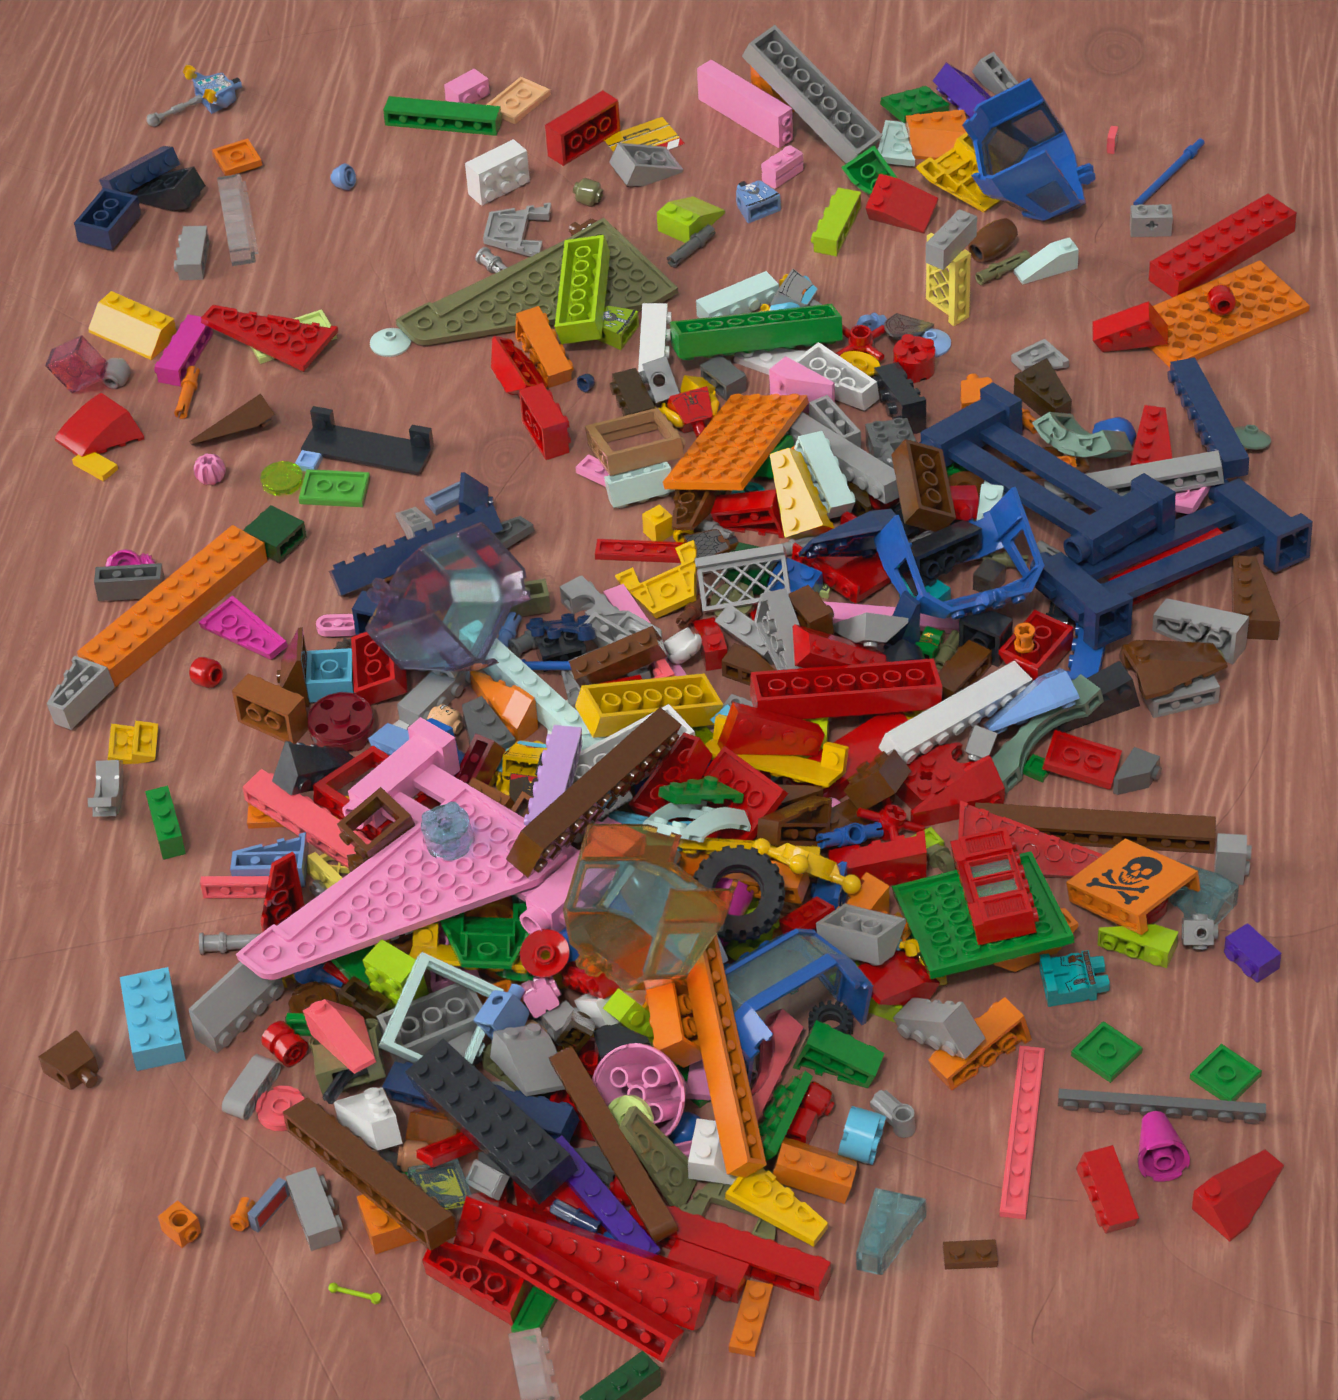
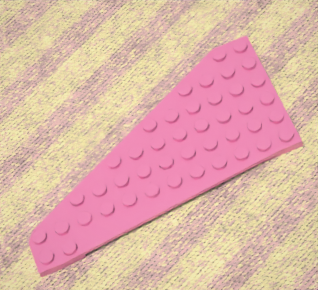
M465 783L421 822L276 926L274 924L241 949L236 956L241 963L259 977L268 980L279 979L377 944L381 939L384 941L538 886L568 860L567 855L561 851L554 860L549 859L547 861L546 867L540 873L534 872L527 878L506 860L520 831L526 825Z

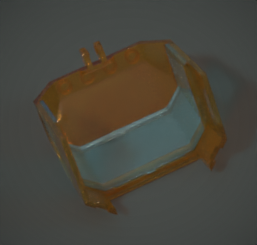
M588 823L563 907L569 944L580 954L576 959V966L580 969H585V973L591 977H598L602 972L605 973V976L618 984L621 990L629 993L634 992V990H648L687 979L696 962L724 924L739 879H733L729 888H706L674 863L682 836L680 834L671 832L670 836L657 832L658 827L649 824Z

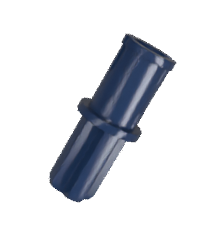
M556 1199L550 1207V1213L570 1223V1225L597 1233L601 1226V1221H597L583 1213L581 1208L576 1209L559 1199Z

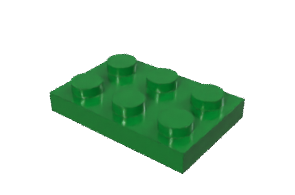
M927 86L881 97L880 101L881 106L903 123H906V116L949 111L950 106L941 96L937 95Z

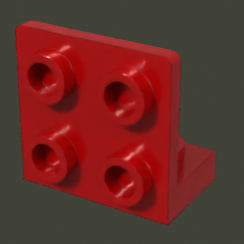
M816 896L779 920L782 934L796 928L815 930L817 933L816 923L832 913L835 907ZM789 956L792 960L798 959L796 957Z

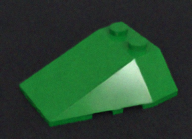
M513 903V918L464 916L463 912L440 921L460 966L464 968L512 969L520 955L523 941L530 935L520 922V915L527 910L526 903Z

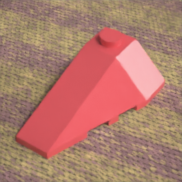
M324 999L313 1003L310 1007L303 1010L311 1035L354 1074L376 1063L364 1017L355 1009Z

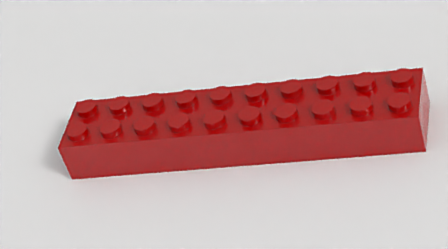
M478 1192L466 1196L456 1232L457 1235L453 1244L482 1252L491 1231L505 1222L669 1322L692 1331L704 1325L717 1275L519 1206L496 1200Z

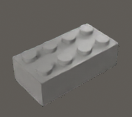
M458 983L418 998L411 1002L394 1043L423 1056L442 1039L449 1042L465 1032H474L477 1024L473 1020L483 1005L475 991ZM394 1009L377 1015L382 1035L386 1030ZM390 1053L392 1058L396 1062H410L395 1054Z

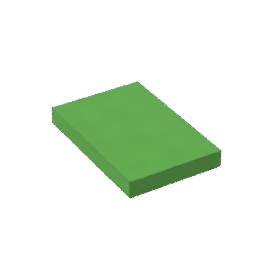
M307 469L299 495V504L363 507L370 481V473Z

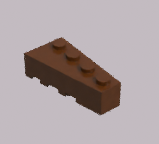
M1233 555L1231 572L1232 612L1249 616L1247 639L1278 640L1280 619L1256 556Z

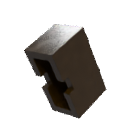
M355 976L338 992L339 1004L352 1007L364 1017V1020L370 1018L377 1020V1015L393 1009L391 999L378 991L374 992L369 988V985Z

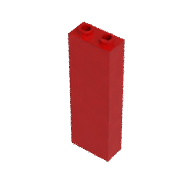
M903 712L878 714L833 742L849 747L846 773L830 787L823 788V797L840 800L847 795L844 789L849 784L848 779L857 773L856 768L865 761H868V763L874 761V757L882 752L879 746L885 733L908 721ZM823 749L818 752L817 756H810L807 759L821 762ZM783 776L784 785L814 786L813 783L795 782L792 778Z

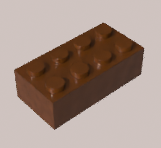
M905 439L891 454L904 524L936 532L948 527L956 519L943 451L940 448Z

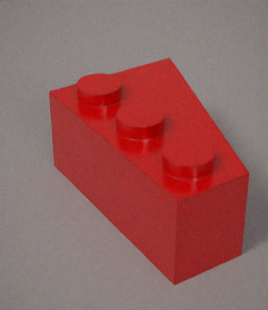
M1149 301L1092 321L1093 342L1102 352L1168 344V324Z

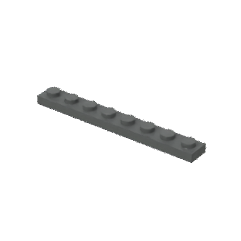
M1060 1088L1058 1095V1106L1071 1111L1078 1110V1108H1088L1091 1112L1114 1110L1117 1114L1140 1112L1144 1116L1152 1111H1160L1170 1118H1180L1183 1115L1192 1116L1196 1120H1206L1207 1117L1218 1118L1222 1122H1231L1233 1119L1244 1120L1245 1123L1257 1124L1259 1121H1264L1266 1115L1265 1103Z

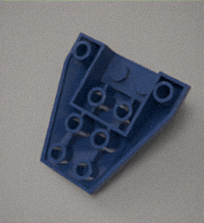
M892 509L869 511L811 539L798 552V555L808 559L862 556L863 559L872 558L878 552L873 539L896 514Z

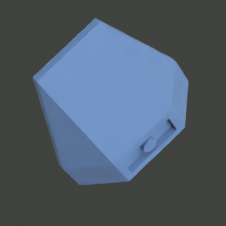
M1058 668L1035 679L983 726L985 729L998 734L1006 731L1009 725L1015 723L1016 725L1023 724L1033 716L1060 706L1063 709L1076 704L1075 700L1080 697L1067 671Z

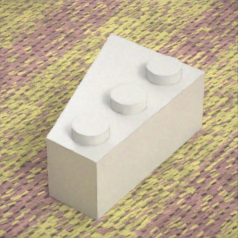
M382 1087L369 1088L364 1093L334 1102L338 1122L344 1127L347 1126L356 1137L360 1136L370 1147L378 1151L402 1144L396 1115Z

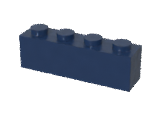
M162 146L99 179L102 188L128 193L179 166L180 161L172 146Z

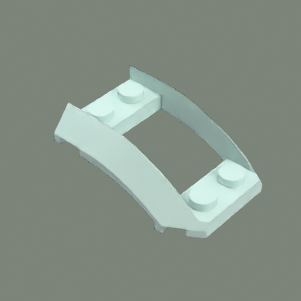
M702 801L701 804H673L670 802L646 819L641 829L703 843L704 838L715 831L726 828L750 831L751 825L745 810L730 807L715 809L707 807V801ZM677 817L695 819L688 826L686 823L673 821L672 825L667 824L669 819Z

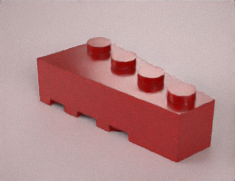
M1144 405L1130 466L1172 459L1166 408Z
M732 702L717 744L720 750L725 746L736 755L817 756L825 734L817 723Z
M925 830L916 832V836L906 838L905 835L895 836L894 841L884 843L881 840L872 841L871 844L865 847L857 844L828 850V859L837 864L842 861L847 862V875L857 876L861 881V885L863 884L861 878L866 872L889 886L926 878L927 850Z
M449 1242L441 1244L432 1251L427 1248L422 1259L428 1276L511 1326L516 1320L532 1286V1283L482 1254V1252Z

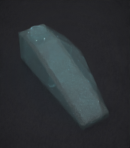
M1182 863L1198 870L1200 891L1190 890L1188 887L1183 886L1169 897L1170 902L1175 907L1178 906L1185 918H1193V914L1198 913L1208 914V918H1212L1214 924H1219L1237 905L1239 885L1218 873Z

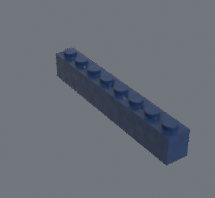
M1196 358L1171 361L1170 370L1167 372L1168 381L1173 384L1175 394L1179 395L1183 408H1186L1188 419L1193 421L1195 432L1199 433L1203 446H1206L1207 452L1219 451L1223 478L1228 479L1248 475L1249 456Z
M484 503L475 507V512L467 514L465 511L455 515L454 521L447 523L446 519L434 524V529L427 531L425 527L415 531V536L412 538L400 537L393 540L395 544L387 547L386 544L373 548L375 553L366 555L364 552L354 556V561L348 564L344 560L332 565L334 569L330 570L329 573L338 595H344L503 530L494 505L487 506Z
M395 1061L382 1086L389 1099L439 1112L413 1087L405 1071L413 1063ZM495 1085L554 1140L562 1135L568 1143L570 1142L580 1120L572 1105L566 1102H560V1104L552 1102L543 1096H538L537 1098L525 1096L519 1090L513 1092L506 1090L502 1086Z

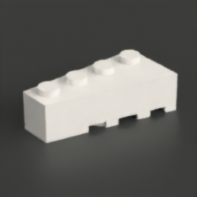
M642 303L638 368L640 377V371H643L642 364L664 356L670 359L668 341H671L669 324L672 321V312H668V306L665 303ZM658 378L654 381V384H665V380Z
M819 342L795 360L797 363L835 383V400L865 411L879 400L877 381Z

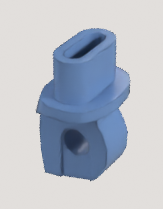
M872 313L871 315L861 316L856 325H865L873 331L884 325L887 319L884 315Z

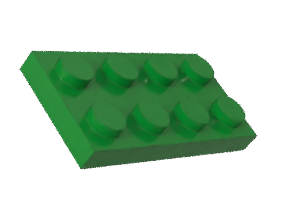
M807 1071L802 1072L798 1076L793 1075L785 1085H779L773 1093L775 1098L773 1103L764 1112V1117L766 1118L759 1125V1132L766 1161L777 1154L813 1078Z

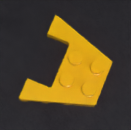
M694 540L675 548L681 565L642 583L639 582L633 567L615 575L620 585L624 584L629 593L655 619L696 601L697 568L695 558H697V546Z

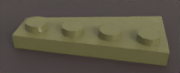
M637 1106L629 1107L619 1128L669 1205L680 1209L683 1204H686L697 1180L689 1179L688 1158Z

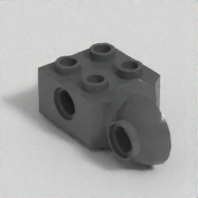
M895 418L893 420L874 421L865 424L866 447L869 454L893 469L891 454L905 439L916 442L907 418Z

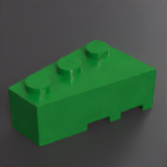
M816 1020L802 1044L792 1068L800 1070L802 1066L813 1069L815 1074L823 1076V1073L838 1076V1081L868 1089L876 1076L885 1053L877 1050L874 1046L855 1039L849 1034H844L830 1025Z

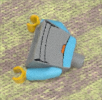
M792 269L789 274L783 276V279H779L780 287L770 303V308L767 304H762L760 310L770 311L823 304L813 299L818 289L812 284L809 277L802 276L795 269Z

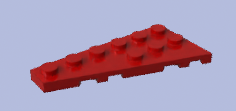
M212 305L201 317L202 324L303 372L338 333L337 326L331 325L330 328L322 327L320 323L312 322V324L300 323L298 319L269 314L267 317L259 316L257 312L242 313L238 312L235 308Z

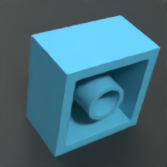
M352 648L307 651L306 687L309 702H317L319 699L333 693H354Z

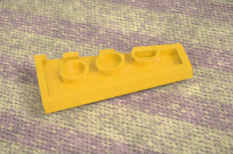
M763 1168L747 1177L738 1176L725 1193L726 1200L813 1247L828 1229V1222L805 1202L799 1201L794 1196L792 1190L782 1186L776 1180L775 1175Z

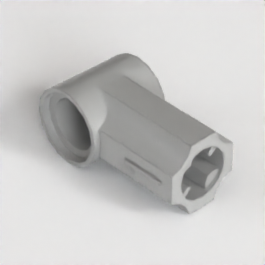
M880 1090L874 1094L873 1099L870 1101V1107L875 1112L886 1116V1121L893 1127L895 1135L902 1138L912 1136L916 1130L915 1114L912 1106L902 1104L887 1090Z

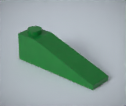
M875 145L841 167L852 184L868 195H871L879 174L897 178Z

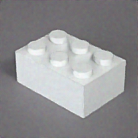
M514 139L465 163L468 194L481 206L530 182L527 150Z

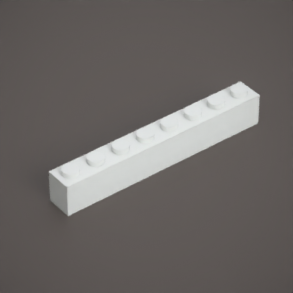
M1013 661L885 733L879 749L886 753L895 749L904 762L909 764L919 754H926L933 746L944 744L949 737L954 734L956 736L961 734L970 725L972 727L975 726L985 716L991 717L999 708L1004 707L1030 685L1033 679Z

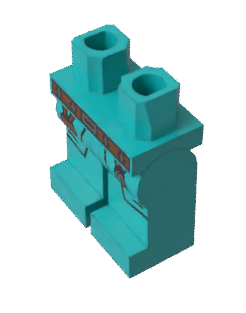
M1089 950L1081 951V954L1071 953L1061 957L1050 958L1049 954L1039 955V971L1048 1007L1082 1002L1088 999L1089 1001L1097 1000V993L1110 991L1108 975H1094L1095 973L1105 972L1103 956L1090 957Z

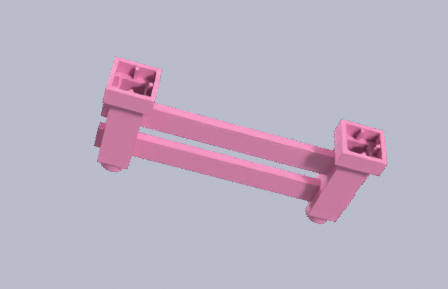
M420 717L408 727L409 740L348 790L350 802L343 807L344 816L346 817L378 788L382 787L412 816L415 825H417L433 811L413 800L412 798L422 791L443 803L465 784L454 777L460 771L455 737ZM481 793L483 796L488 798L490 801L498 805L500 808H502L507 813H509L514 818H516L524 824V818L522 816L518 815L512 810L506 808L505 806L501 805L500 803ZM381 807L357 829H362L367 824L378 828L387 819L393 822L396 820ZM597 820L585 831L586 845L580 850L571 845L569 847L563 846L561 848L562 852L567 855L568 860L540 885L513 894L526 902L527 910L520 915V922L529 934L537 930L542 931V929H550L559 933L617 881L616 871L636 860L634 841Z

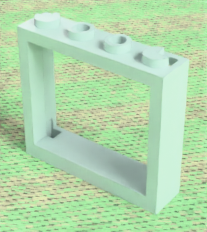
M422 952L416 958L378 1047L412 1063L417 1062L422 1057V1055L398 1045L394 1041L425 969L486 997H489L494 990L503 991V989ZM478 1025L464 1055V1058L471 1064H473L475 1056L479 1057L485 1046V1043L482 1042L485 1032Z

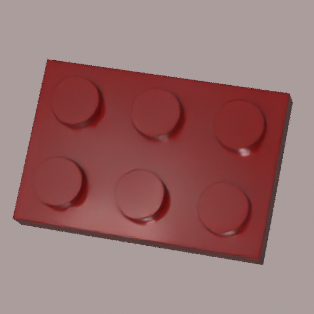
M1054 730L1042 769L1110 790L1122 750Z

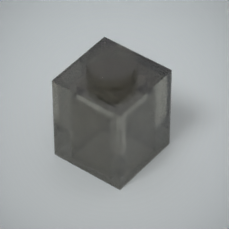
M986 558L973 573V590L984 592L1000 588L1006 581V566Z

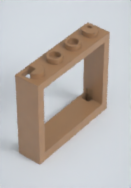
M658 408L585 426L588 446L610 476L684 457L683 449L686 444L683 436L680 437L678 430L673 428L672 422H668L666 415L662 414ZM657 429L665 438L615 452L606 443Z

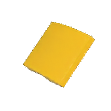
M136 720L134 726L111 723L107 760H123V764H140L154 761L156 757L158 723Z

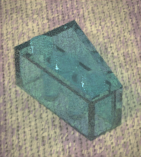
M875 1188L856 1251V1270L883 1275L900 1252V1248L905 1241L911 1238L917 1225L926 1218L925 1198Z

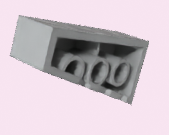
M786 588L760 594L754 623L777 670L800 669L801 667L795 666L793 625H799Z
M912 998L893 1017L898 1025V1032L904 1038H912L920 1044L930 1045L935 1050L946 1051L951 1056L956 1055L966 1059L985 1039L965 1004L959 1001L955 1005L953 1001H946L942 1004L940 1000L931 1002L929 999Z

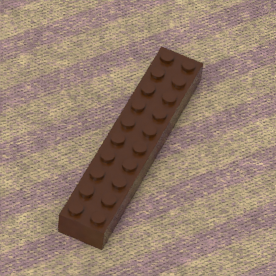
M659 707L520 831L506 860L527 878L534 872L540 873L546 867L549 859L554 860L561 853L563 846L569 847L573 843L577 833L582 835L588 829L592 820L596 822L602 816L605 808L609 810L613 807L619 795L624 797L631 789L633 783L637 785L644 777L646 771L650 773L656 767L659 759L662 761L666 759L671 752L669 747L680 736L677 733L682 724Z

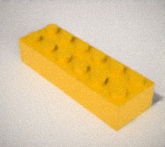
M703 673L582 685L575 707L592 737L597 738L610 736L655 712L659 707L662 708L668 704L690 727L714 725L710 719L722 709L723 703Z

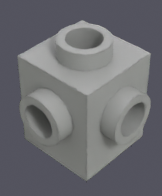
M1198 913L1193 914V918H1182L1183 945H1193V949H1208V945H1214V939H1218V924H1214V920L1208 918V914ZM1203 928V932L1198 935L1197 930Z

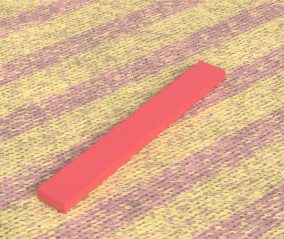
M1019 1047L1000 1217L1026 1219L1045 1048Z

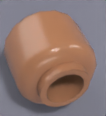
M406 1140L403 1146H399L397 1166H401L402 1172L423 1173L427 1171L429 1165L417 1159L416 1152L419 1148L429 1145L427 1142Z

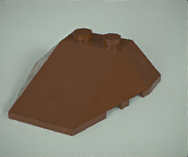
M1134 640L1129 644L1122 645L1119 653V659L1126 669L1133 667L1136 671L1139 690L1145 700L1174 692V687L1182 683L1185 686L1190 685L1193 678L1200 675L1205 678L1228 667L1227 662L1213 643Z

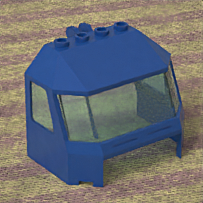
M796 928L771 941H764L752 952L743 953L735 962L723 965L749 1086L754 1057L760 1052L757 1047L764 1039L770 1041L773 1037V1033L758 1016L757 1012L789 993L791 995L799 991V987L818 977L837 1001L847 1005V1008L852 1011V1015L861 1025L866 1024L873 989L872 983L853 960L817 934L815 930Z

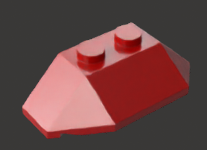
M498 336L493 337L491 369L506 393L519 395V390L543 383L547 389V383L533 362L522 350L514 346L515 343L511 339Z

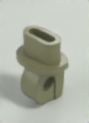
M935 844L926 849L927 860L932 867L939 868L943 873L956 870L948 847Z

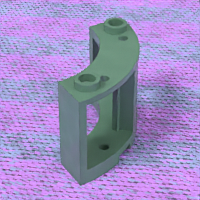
M1049 412L1032 422L1039 435L1048 444L1068 455L1115 458L1133 451L1125 432L1101 430L1092 434L1078 424L1073 414Z

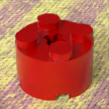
M905 334L894 346L893 363L898 362L907 373L908 379H911L913 383H918L923 378L927 380L933 376L935 372V346L932 339Z

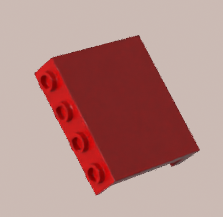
M847 511L841 515L840 525L857 517ZM793 543L792 560L821 571L825 584L855 604L892 582L883 568L878 552L874 557L863 559L862 556L808 559L807 557H799L798 552L803 547Z

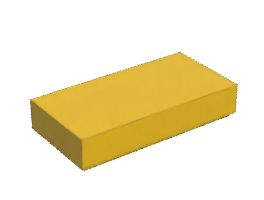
M96 452L83 457L77 455L72 459L73 465L102 481H105L118 471L116 463Z

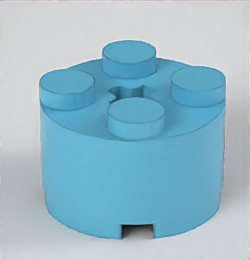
M852 1106L845 1124L838 1155L873 1165L877 1147L882 1137L886 1116Z

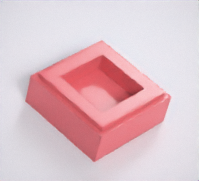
M1118 126L1110 127L1107 137L1106 152L1108 154L1115 153L1118 140Z

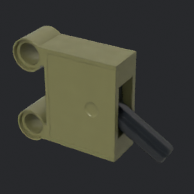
M365 1019L376 1063L355 1074L313 1036L310 1037L308 1043L314 1057L315 1075L323 1100L327 1101L328 1104H334L341 1092H346L349 1087L363 1083L371 1085L375 1080L386 1077L382 1048L378 1047L383 1035L376 1019Z

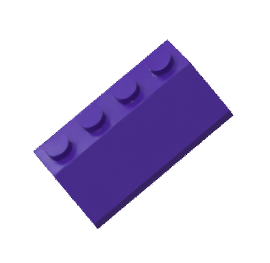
M947 62L933 79V82L938 86L936 89L944 96L948 95L947 100L955 106L958 105V110H964L965 115H969V120L974 115L973 110L976 105L991 98L969 75Z

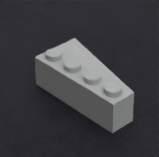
M1166 598L1153 615L1152 631L1176 641L1213 643L1217 649L1222 651L1225 661L1233 665L1246 648L1249 616Z

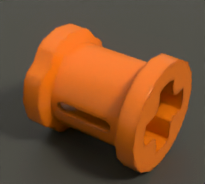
M1029 623L1016 625L1014 628L1016 636L1014 641L1015 650L1020 653L1033 651L1034 643L1032 637L1035 635L1034 626Z

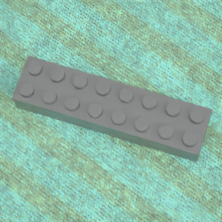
M776 25L748 44L742 57L846 164L872 146L877 145L883 135Z

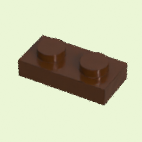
M996 1239L943 1242L945 1270L998 1267Z

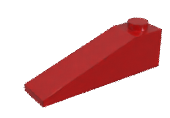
M987 755L963 769L965 774L956 781L950 779L942 792L938 795L936 793L931 794L911 810V822L922 824L926 827L958 820L960 800L974 807L976 803L1004 804L1005 787L992 758Z
M293 851L271 864L260 921L262 932L274 924L276 926L305 906L296 857Z
M1264 1149L1212 1176L1194 1190L1192 1210L1230 1242L1249 1227L1254 1214L1261 1207L1263 1199L1282 1172L1284 1164Z

